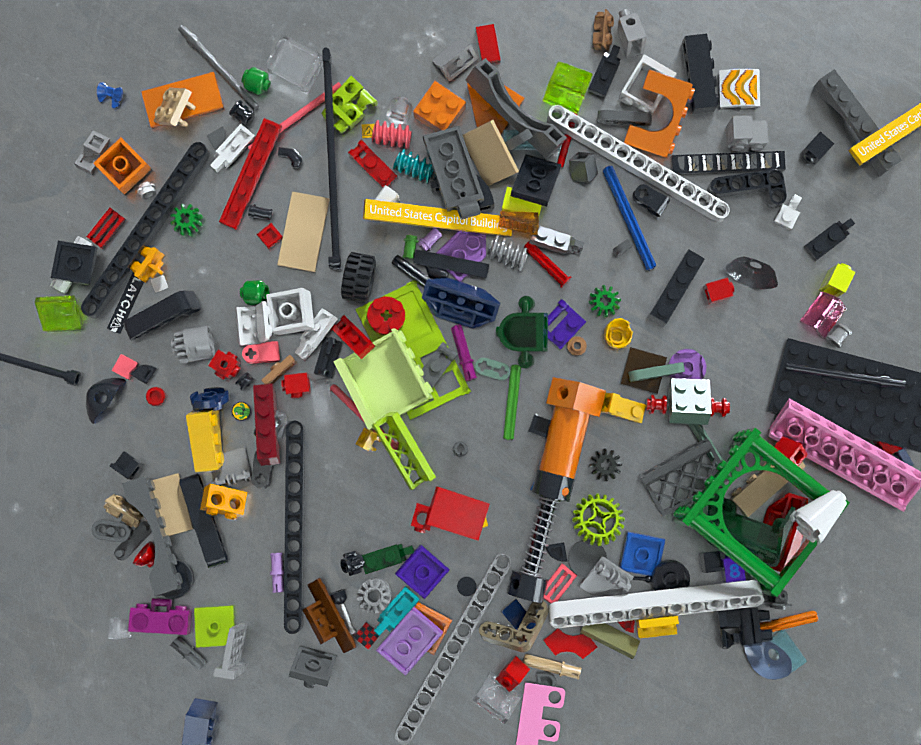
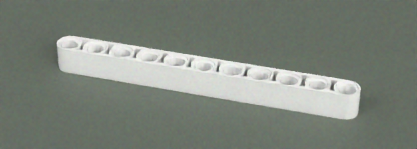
M554 105L550 108L547 121L549 124H554L561 132L568 134L573 139L712 221L721 222L729 214L730 208L728 204L566 108L560 105ZM552 113H559L561 118L554 119ZM570 122L576 123V124H577V128H575V129L570 128V127L568 126V123H570ZM591 132L594 137L587 138L584 133ZM606 141L610 147L604 148L600 142ZM617 151L625 152L626 157H619ZM633 161H640L642 163V167H636L633 164ZM650 170H656L658 177L651 176ZM666 180L674 181L675 186H668ZM688 189L691 196H685L682 190ZM699 199H705L707 206H702L699 203ZM715 209H722L723 216L717 215Z
M755 580L558 601L551 603L548 610L551 626L554 628H566L756 607L764 602L760 583Z

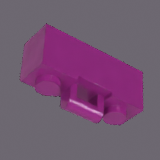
M152 598L151 608L148 607V604L137 603L136 607L130 608L128 632L191 634L192 610H187V606H175V609H172V599ZM156 606L167 607L166 611L156 610Z

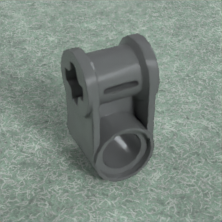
M255 451L251 480L258 489H266L271 483L274 465L261 466L257 460V451ZM261 475H263L266 480L260 484L257 478H261Z

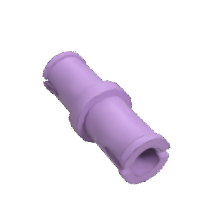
M283 553L270 554L272 593L284 592Z

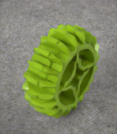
M599 493L595 495V499L591 494L588 495V501L582 498V504L577 503L576 505L578 510L573 511V514L577 517L572 518V522L578 523L573 528L574 530L580 529L577 533L578 537L582 534L585 535L583 538L584 542L588 538L591 539L590 545H593L595 540L598 546H601L602 540L605 545H608L609 539L614 542L616 540L615 535L620 536L621 532L618 529L624 528V525L619 523L625 520L624 517L619 516L623 514V510H617L620 504L616 503L613 505L614 498L607 501V495L605 494L602 499H600ZM598 506L606 508L609 512H602ZM591 507L592 517L583 521L584 511ZM596 516H599V518L601 517L603 519L600 524L598 523V521L595 522L594 519L596 518ZM613 518V528L606 533L605 522ZM594 527L600 534H595L587 528Z

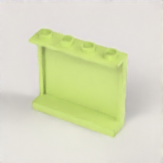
M394 328L391 329V333L374 341L375 347L363 359L356 353H353L344 359L339 358L334 361L368 430H374L372 424L389 412H398L399 415H402L433 398L431 395L433 392L432 387L428 382L425 383L422 377L424 372L420 365L416 366L413 360L415 355L411 348H407L404 342L407 340L403 332Z

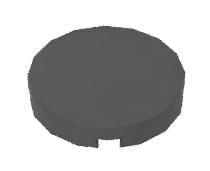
M581 540L570 549L568 555L569 566L577 576L586 578L602 556L607 559V554L602 546L597 545L596 541L593 545H590V540L586 542Z

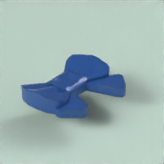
M100 82L97 86L98 100L103 102L107 96L112 97V108L120 106L119 101L122 99L123 89L121 87H109L104 82Z

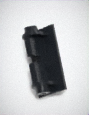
M324 337L314 374L328 378L333 377L336 367L334 361L339 357L343 342L332 337Z

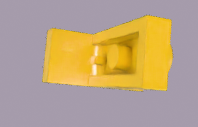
M605 393L601 413L642 423L646 405L622 398L619 394Z

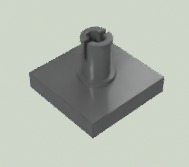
M299 646L290 669L289 677L303 680V685L306 688H314L315 684L327 687L337 656Z

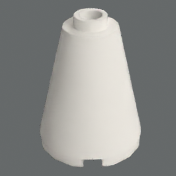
M831 490L794 511L790 515L791 521L793 523L796 520L798 523L797 530L812 543L817 541L819 545L823 542L847 505L845 501L846 496L841 491Z

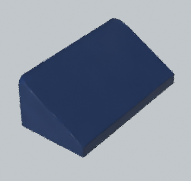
M515 599L501 610L511 625L518 630L527 612L519 601ZM529 623L526 628L533 629L536 623Z

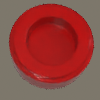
M152 387L146 393V400L152 406H161L166 401V393L159 387Z

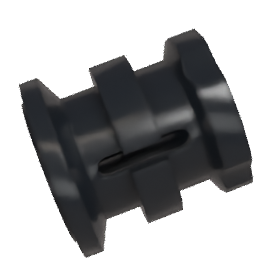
M239 100L231 108L229 115H235V119L241 120L245 126L253 118L254 112L249 111V108L246 105L243 106V102Z

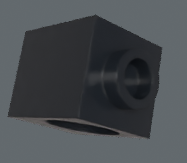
M820 131L801 153L808 162L816 164L834 143Z

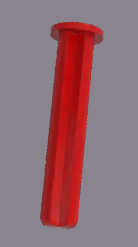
M528 241L524 245V248H527L526 252L563 288L572 277H568L536 245L530 244V241Z

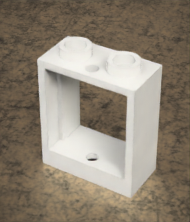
M644 54L619 98L626 105H633L638 108L640 113L652 115L664 95L659 94L653 105L650 106L629 94V89L642 69L647 72L650 69L674 78L677 73Z

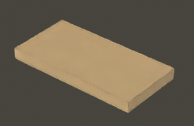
M292 192L278 266L316 272L330 202L329 198Z

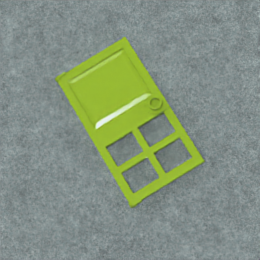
M412 280L405 286L384 296L393 297L402 303L406 316L403 326L398 331L403 332L407 340L404 343L407 348H411L415 355L413 360L416 365H420L423 369L424 365L420 358L436 351L441 343H446L428 305L422 299L417 282ZM371 301L355 310L370 341L373 343L385 335L376 333L368 323L367 312L369 306L373 303ZM389 311L381 313L385 321H388V318H392ZM455 359L443 374L452 370L460 387L439 397L433 386L431 395L434 400L406 412L410 420L471 392Z

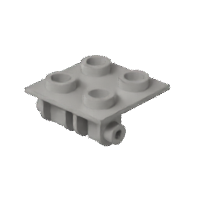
M245 447L224 452L223 465L218 470L211 471L212 484L231 489L254 485L251 480L252 474Z
M602 556L579 587L594 597L620 595L624 590H630L632 586L630 582L634 576Z

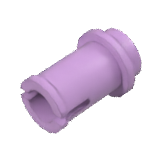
M432 228L424 238L419 239L418 245L424 251L431 250V246L442 237V234L438 229Z

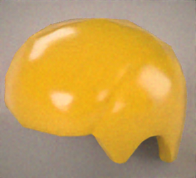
M617 318L606 325L604 339L609 346L614 349L626 347L631 342L633 331L629 326V321Z

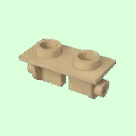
M113 494L105 500L106 504L103 508L106 509L107 513L116 518H119L122 513V522L130 527L137 528L141 522L139 520L144 517L143 514L136 507L126 502L123 497Z

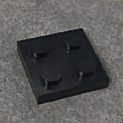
M58 240L50 278L90 285L98 248Z

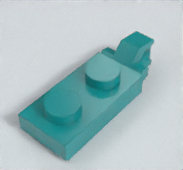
M405 586L379 615L380 617L377 621L380 624L375 628L374 632L378 636L385 629L390 632L420 599Z

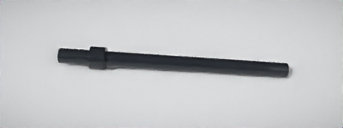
M787 363L786 365L787 371L876 384L882 388L895 387L905 389L906 381L890 379L888 376L875 377Z

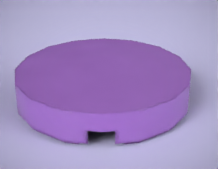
M683 349L676 352L668 362V364L683 362L685 368L684 373L669 375L670 378L703 379L706 374L707 366L705 359L692 349Z

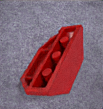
M788 493L785 497L767 508L756 543L763 562L775 571L781 572L800 548L803 535L796 528L798 526L796 520L792 523L790 515L808 504V498Z

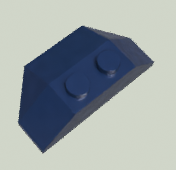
M450 278L427 279L422 299L426 301L436 317L472 329L489 322H494L500 307V302L485 289Z

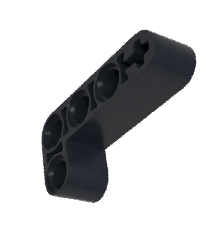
M777 169L717 177L707 187V192L717 198L764 191L766 203L771 208L780 207L787 198L783 173ZM769 176L775 177L777 183H772L769 180ZM750 179H756L758 186L752 185ZM733 181L739 183V189H736L732 186ZM715 184H717V187L722 188L718 191V189L714 188ZM772 195H778L780 202L774 201Z
M183 290L123 321V325L129 339L132 341L147 335L182 315H191L200 311L201 306L194 291Z

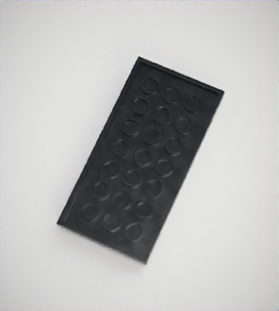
M790 338L787 339L768 412L778 415L790 398L856 436L921 453V372ZM787 363L875 377L888 376L890 379L906 381L905 389L895 387L882 388L876 384L787 371L786 365Z

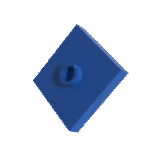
M627 531L619 567L626 572L651 576L654 568L661 563L665 539Z

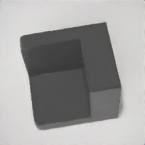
M578 152L569 160L573 181L590 182L598 174L594 153Z

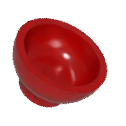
M151 541L145 544L133 560L134 565L138 567L147 566L149 568L154 565L155 545Z

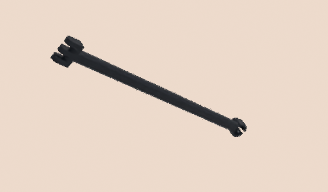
M325 47L322 50L324 68L332 257H328L329 268L338 270L341 269L332 57L329 48Z

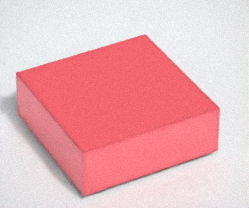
M121 354L112 371L130 380L132 377L129 374L130 371L137 367L139 363Z

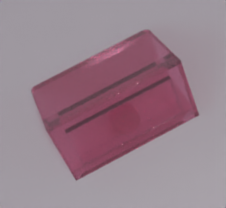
M821 292L802 317L801 322L812 327L820 337L825 338L847 308L840 298L826 292Z

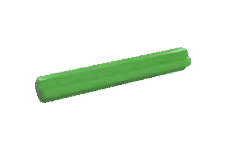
M516 364L511 365L503 435L505 440L514 439L521 367Z

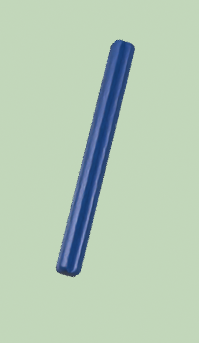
M607 166L603 169V173L646 270H652L656 267L654 258L613 166Z

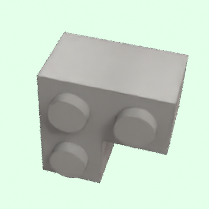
M733 116L726 126L727 148H732L733 151H741L744 148L759 151L765 148L768 144L767 121H753L752 116Z

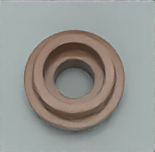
M578 336L571 338L567 344L568 351L575 356L583 354L587 347L585 340ZM574 343H579L581 345L580 349H575Z

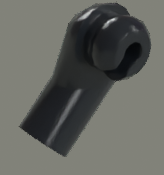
M279 147L278 156L289 158L292 161L291 166L293 168L301 167L302 157L297 150Z

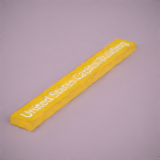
M921 103L848 150L859 166L921 126Z
M371 199L364 200L363 210L364 220L506 237L512 236L513 217L480 213V215L461 220L458 210L447 212V209Z

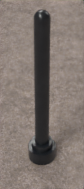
M0 353V361L62 378L69 385L77 386L79 383L80 371L73 369L71 371H62Z

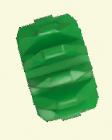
M181 204V210L176 207L174 210L177 214L170 215L174 219L170 222L172 226H175L174 231H180L181 236H184L186 232L189 236H192V230L198 233L199 230L196 226L203 225L199 221L203 218L201 214H198L200 210L198 208L193 209L192 204H189L187 208L184 204ZM185 217L190 220L188 223L183 220Z
M602 285L601 291L596 287L594 289L596 294H590V297L594 300H590L588 304L595 305L591 308V312L597 309L596 316L598 317L602 312L604 318L608 317V312L613 316L615 314L614 309L619 310L620 308L616 303L621 302V298H615L619 292L616 291L612 294V286L609 287L608 291H606L605 285ZM603 297L606 301H609L606 306H604L603 302H600Z

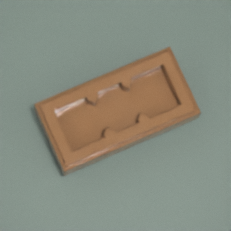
M289 355L281 363H275L270 368L271 372L261 381L264 384H274L297 361Z

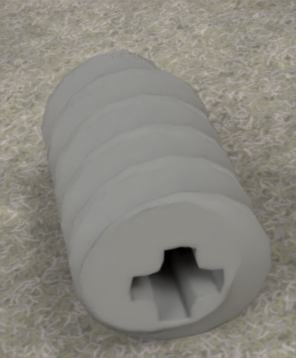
M496 235L486 256L491 252V259L498 255V262L505 259V265L512 262L511 268L519 265L518 271H521L528 257V254H526L527 248L519 251L520 245L517 244L515 248H512V241L505 245L506 239L503 238L499 242V236Z

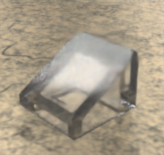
M110 619L108 639L130 640L132 632H128L129 619Z

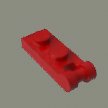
M360 140L357 146L348 152L349 156L381 188L385 185L389 187L398 178L363 140ZM362 151L366 153L363 158L359 156Z
M345 315L331 328L361 359L375 347Z

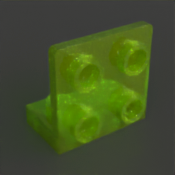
M558 61L543 100L578 113L593 74Z

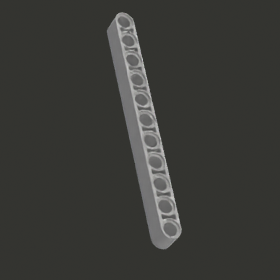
M498 554L493 559L396 729L395 739L399 744H408L415 735L511 566V560L507 555ZM500 557H505L508 561L507 566L504 568L497 566V560ZM490 574H495L498 577L495 585L487 583V577ZM481 591L488 593V599L485 602H480L477 599V595ZM471 608H475L479 612L478 617L475 619H471L467 615L468 610ZM460 626L468 627L469 632L467 635L461 636L458 634L457 630ZM450 643L458 644L459 650L456 653H451L448 650ZM446 660L449 663L448 669L441 670L438 667L439 661ZM435 677L439 680V685L431 687L428 684V680ZM420 695H427L429 702L421 704L418 701V697ZM411 712H416L419 715V720L413 722L409 719L408 715ZM405 729L409 732V737L402 739L399 737L398 732Z

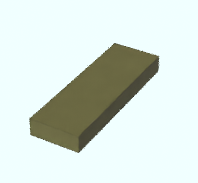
M606 623L584 625L580 631L581 634L631 659L635 657L640 640Z

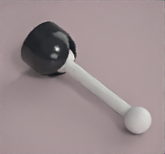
M345 589L331 593L332 601L341 606L350 635H355L356 630L352 627L344 606V602L347 599Z

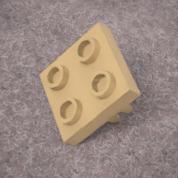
M186 88L167 89L163 94L161 106L155 111L154 122L159 125L176 126L178 124L182 127H187L188 123L180 119V116L185 107L195 110L196 106L188 102L192 92Z

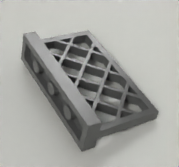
M705 438L641 473L640 478L662 516H665L676 510L679 506L682 507L693 501L692 498L695 495H692L693 491L696 493L698 491L702 492V490L694 488L697 478L705 481L708 479L698 476L700 465L711 468L710 476L717 467L715 463L719 464L721 461L709 439ZM711 451L714 457L712 465L702 463L703 455ZM690 462L698 464L695 474L684 472L686 465ZM670 473H680L678 484L667 481ZM683 475L694 477L691 487L681 485ZM656 481L663 483L661 493L652 491L650 484ZM666 484L677 487L674 497L664 494ZM679 488L690 490L687 498H677ZM662 497L673 500L671 507L663 510L660 505Z

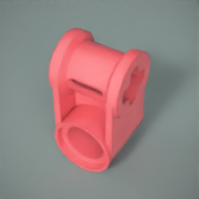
M278 341L248 345L243 349L242 356L249 364L280 361ZM251 350H253V352L256 353V355L253 356V359H250V357L247 356V354H250Z

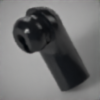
M425 266L430 278H448L447 270Z

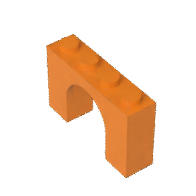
M649 69L642 88L664 95L670 100L673 107L672 119L666 127L657 131L646 130L630 124L624 143L666 158L668 154L672 155L675 143H672L674 136L679 135L682 125H679L681 117L685 118L688 107L685 105L688 99H692L695 91L692 88L693 84Z

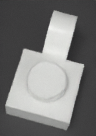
M795 194L788 206L783 204L773 222L791 230L800 214L795 209L802 197Z

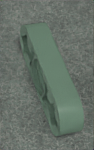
M680 362L634 370L628 373L630 382L684 373L685 368L684 363Z

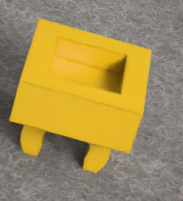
M364 427L355 444L367 451H376L377 449L372 444L375 440L381 442V440L377 437V433Z

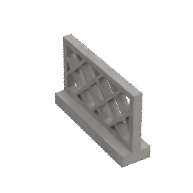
M239 623L229 628L223 663L214 668V677L234 680L245 672L247 663H241L240 660L247 623Z

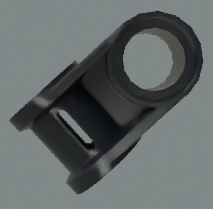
M646 184L639 185L632 194L635 203L656 217H661L670 203L668 197ZM642 191L645 192L643 198L640 197Z

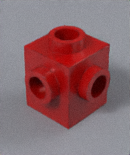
M219 349L208 365L216 370L214 374L223 380L225 377L230 380L232 376L236 377L241 369L239 367L241 363L237 361L238 357L229 351L225 354Z

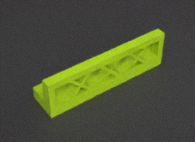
M389 412L372 424L410 490H413L424 481H432L436 478L398 412ZM385 421L389 425L388 434L383 433L379 427ZM392 438L398 440V450H394L390 446ZM401 454L408 457L407 466H402L400 462ZM411 470L416 471L419 479L413 483L410 479Z

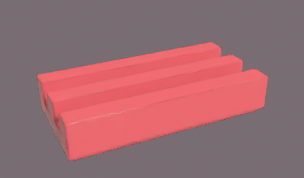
M562 563L548 580L546 590L562 569L565 570L550 592L544 595V599L550 604L557 602L577 577L574 572ZM570 574L571 577L569 578V580L562 587V589L559 591L556 597L553 600H551L550 597L560 586V584L563 582L566 576Z

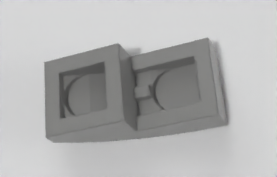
M92 131L83 144L84 150L74 163L75 167L92 175L97 168L93 163L106 151L110 139Z

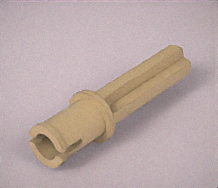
M525 654L523 663L526 666L559 674V677L563 675L579 680V675L581 674V667L565 664L564 661L560 663Z

